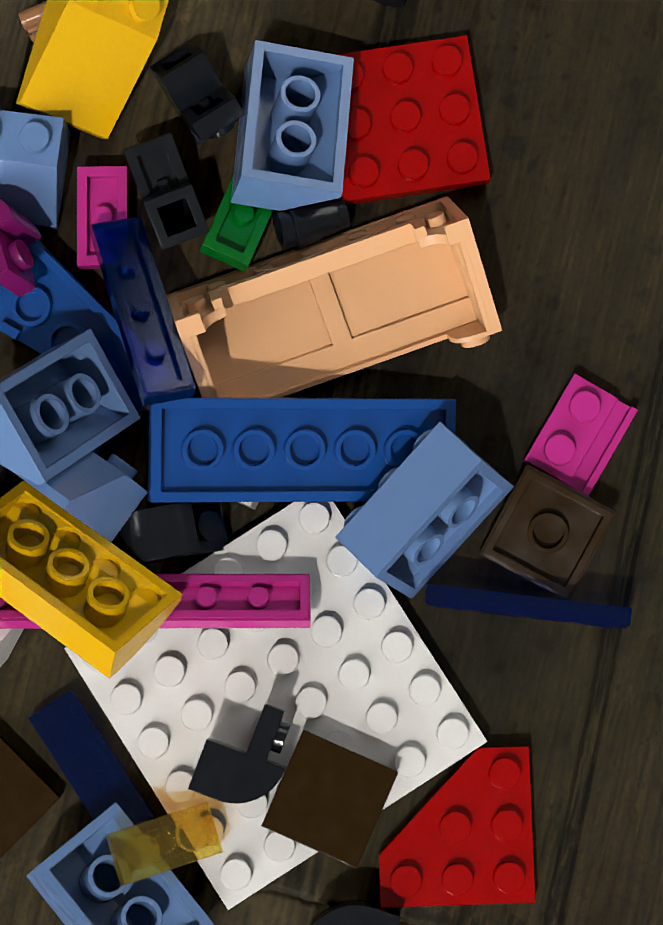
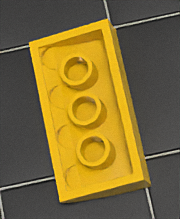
M23 480L0 498V598L110 679L159 629L181 601L182 593L54 503Z

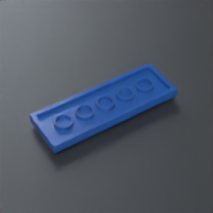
M149 397L148 501H368L378 490L379 482L383 476L391 469L397 468L413 452L416 440L424 432L433 429L441 422L455 434L456 399Z

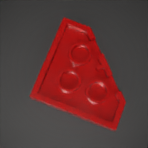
M529 746L479 747L474 750L452 776L415 813L414 817L379 852L381 908L535 903Z

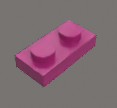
M127 166L77 167V267L79 269H129V170Z

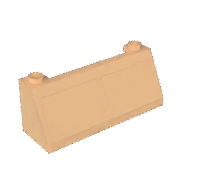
M448 196L320 240L299 251L292 250L249 265L246 272L238 269L166 295L201 397L282 398L445 339H449L453 343H461V346L464 348H471L486 343L490 339V335L502 331L469 218Z

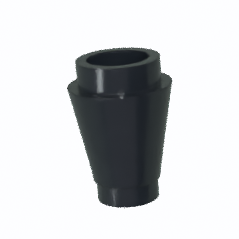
M342 198L282 211L275 210L272 213L275 234L283 250L293 247L295 251H299L350 226L348 209Z

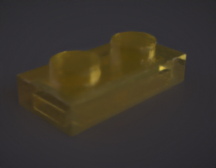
M202 802L106 834L120 885H127L223 852L208 802Z

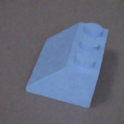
M255 40L244 69L241 108L245 115L239 118L230 203L282 211L341 197L343 192L354 58Z
M0 110V199L28 218L36 227L58 230L71 138L68 125L62 117Z
M91 329L52 347L0 379V465L37 485L47 482L140 419L138 412Z
M439 422L433 429L427 430L416 440L413 452L399 467L391 469L383 476L379 482L378 490L365 505L357 507L347 516L344 521V528L335 538L376 578L412 599L514 486L456 434Z
M101 445L41 485H37L15 473L110 542L113 541L131 516V513L134 512L148 493L132 480L138 471L113 453L107 461L97 455L102 447Z
M116 802L26 876L65 925H214Z

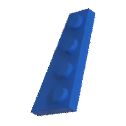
M38 240L27 245L34 259V266L31 267L36 288L19 297L0 285V331L42 354L52 347L91 329L136 411L141 412L149 404V397H156L175 375Z

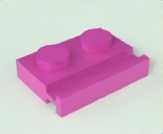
M574 374L523 462L589 496L638 410L632 406L629 407L619 401L617 397Z

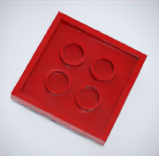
M467 35L337 54L354 58L343 192L341 195L346 205L490 183L491 178Z

